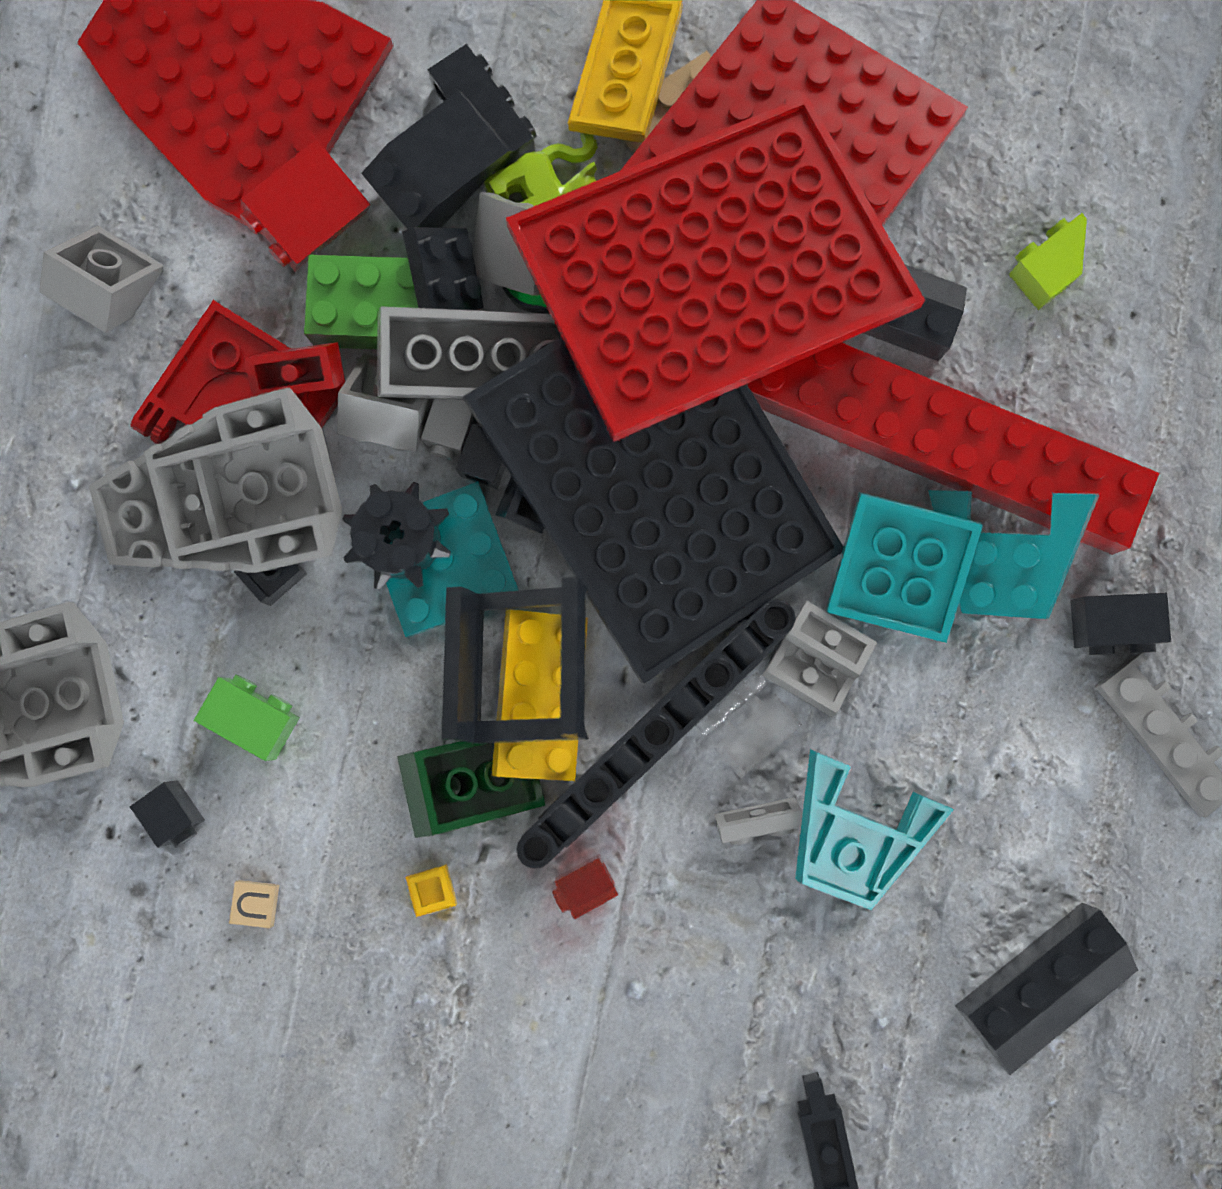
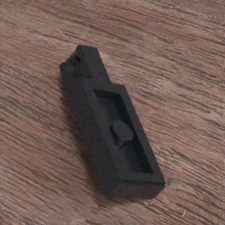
M818 1072L802 1075L807 1099L797 1101L799 1109L797 1113L814 1189H859L843 1114L839 1103H837L834 1093L825 1095L823 1082L819 1078Z

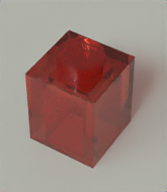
M600 854L557 876L554 881L557 888L552 891L562 913L570 911L574 920L619 896V889Z

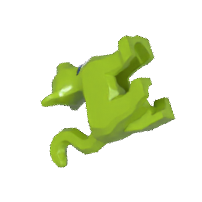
M580 133V139L583 144L581 148H573L557 143L547 146L541 151L524 153L515 163L490 175L483 183L486 193H494L505 199H508L509 195L514 192H518L524 200L520 203H529L536 206L595 182L594 175L597 170L595 162L590 163L565 185H562L556 177L552 162L556 159H562L573 164L585 163L595 155L598 149L597 139L594 135Z

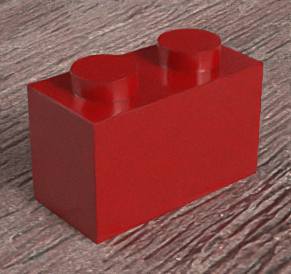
M338 342L258 353L244 358L252 397L284 388H291L296 394L332 389L345 383Z

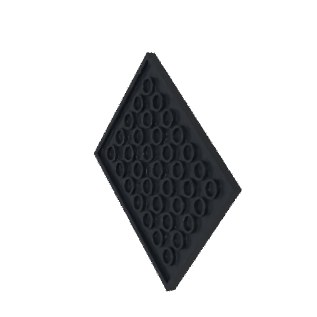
M561 336L463 397L574 577L581 578V583L588 586L587 598L637 678L643 684L843 551L844 546L747 384L614 441Z

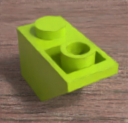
M1083 213L1070 222L1064 217L1045 233L1048 237L1045 242L1040 246L1032 242L1014 257L1018 264L1008 275L1038 311L1067 289L1082 274L1087 218Z

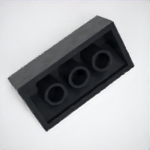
M905 264L925 299L922 307L863 334L939 362L951 348L964 313L967 287Z
M1081 903L956 1004L955 1007L1004 1070L1011 1075L1135 974L1138 968L1128 944L1103 912L1098 908Z

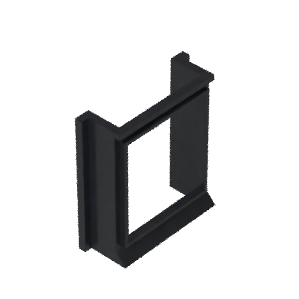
M562 578V587L482 594L462 586L446 588L442 740H456L471 744L589 740L585 729L586 593H588V586L581 583V578ZM561 606L560 718L481 721L484 611Z

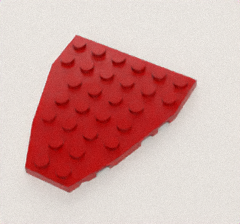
M103 0L77 41L129 119L167 158L209 206L244 225L246 224L240 217V214L244 212L240 208L242 197L315 139L330 154L394 46L390 37L324 2L314 0Z

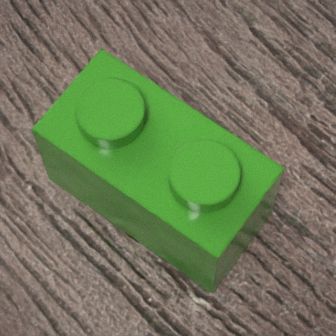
M235 674L233 679L218 677L193 721L264 761L276 760L300 719L299 716L290 712L293 705L273 694L268 699L254 692L257 685L240 675Z

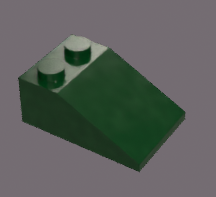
M458 741L397 756L415 838L434 836L546 806L540 779L492 776L494 743L471 744Z

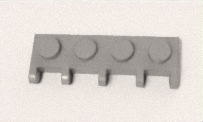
M1137 653L1098 683L1095 688L1197 815L1207 817L1222 805V772L1214 763L1222 756V750L1219 746H1214L1208 751H1204L1187 730L1197 722L1195 716L1189 713L1179 720L1161 697L1171 689L1170 685L1166 681H1162L1153 687L1137 668L1147 660V657L1144 653Z

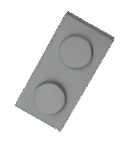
M794 797L714 814L722 844L727 842L733 845L746 844L751 842L755 836L769 833L772 836H784L792 833L794 828L801 827L802 810Z

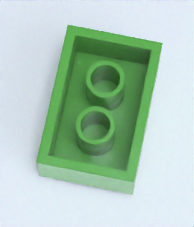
M309 255L304 334L313 346L338 342V346L341 349L377 350V313L380 307L418 308L408 258Z

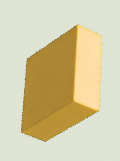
M447 864L405 877L416 917L454 907L458 904Z

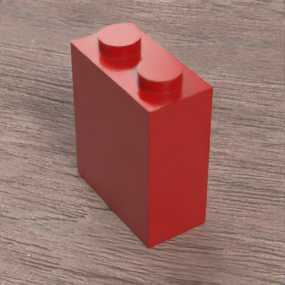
M315 139L241 198L240 208L244 212L240 214V217L255 235L261 232L271 243L268 250L281 266L285 267L289 264L294 271H297L308 262L309 255L319 253L367 214L371 204L320 142Z

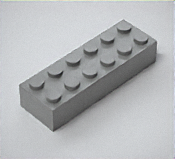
M380 307L377 313V397L463 399L464 395L560 338L561 334L551 314Z

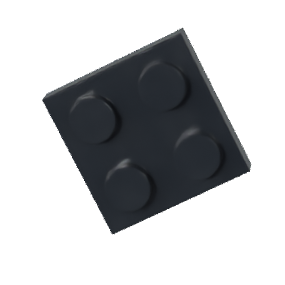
M414 227L402 231L418 308L469 311L484 308L481 297V285L477 277L473 258V247L467 228Z

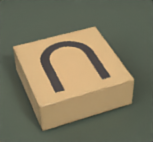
M243 880L235 881L229 924L272 928L275 921L279 885Z

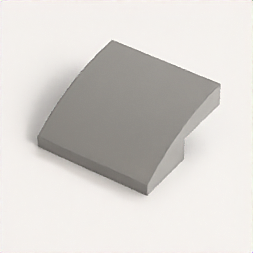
M494 193L479 194L473 246V258L478 277L515 291L530 295H540L506 224V217L529 209L534 205L514 203Z
M806 601L796 616L794 627L781 641L762 676L828 716L833 717L839 711L854 680L860 676L877 642L809 601Z

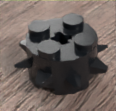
M413 482L405 492L392 490L383 492L376 484L371 485L370 496L360 505L356 514H344L342 518L351 527L352 548L343 557L345 563L363 562L374 570V589L380 590L390 578H408L417 588L424 586L423 569L429 568L436 557H449L451 551L440 543L441 534L438 529L440 524L450 515L447 508L428 509L419 500V483ZM400 527L399 529L404 533L403 539H395L390 544L392 541L388 538L390 532L396 531Z

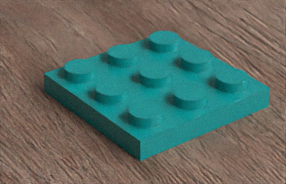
M479 482L422 502L428 509L447 508L450 515L440 524L438 529L441 534L440 543L449 549L451 554L449 557H436L429 568L423 569L424 586L417 588L408 578H390L386 582L406 638L445 624L447 587L462 586L478 594L519 591ZM400 527L396 531L390 532L388 537L392 540L390 544L395 539H403L404 533L399 529Z
M859 492L827 603V613L947 643L983 525L979 522Z

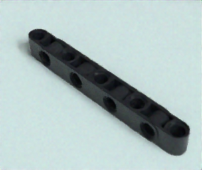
M770 600L761 606L750 618L740 623L538 817V820L518 841L516 851L520 862L528 868H542L564 848L569 847L774 650V646L795 625L796 616L792 606L784 600ZM768 609H777L784 615L785 623L781 630H772L766 625L764 617ZM716 664L724 668L727 678L723 686L716 688L707 683L705 671L709 665ZM655 720L663 722L668 729L666 740L657 745L649 743L645 738L646 726ZM595 778L605 781L609 788L606 798L597 802L592 801L585 794L586 783ZM540 837L545 840L548 852L544 857L536 859L528 855L525 844L529 838Z

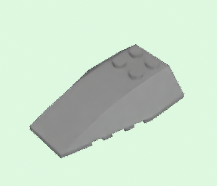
M284 388L215 407L203 414V418L193 424L185 425L174 432L175 435L161 444L153 445L143 451L144 454L137 459L127 461L89 485L109 565L166 566L178 569L202 568L214 571L238 570L249 573L275 569L331 556L342 513L323 430L291 388Z
M74 602L62 603L0 622V786L35 787L109 767L124 725L106 641Z

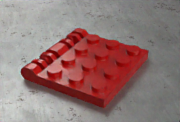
M213 300L132 418L130 427L144 437L150 436L151 441L155 444H161L172 434L176 428L177 420L185 425L193 424L203 418V414L215 407L252 397L244 360L245 357L291 348ZM344 384L332 389L296 393L295 395L320 427L323 428L338 406V393Z

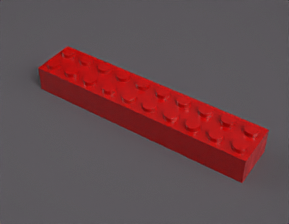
M842 342L748 383V387L763 411L954 490L972 491L973 498L1048 529L1051 528L1052 493L1100 494L1081 542L1111 555L1131 548L1160 474Z

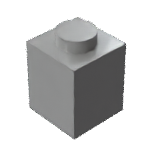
M434 399L421 439L430 448V454L442 459L453 460L454 455L461 456L472 424L476 425L477 420L463 400Z

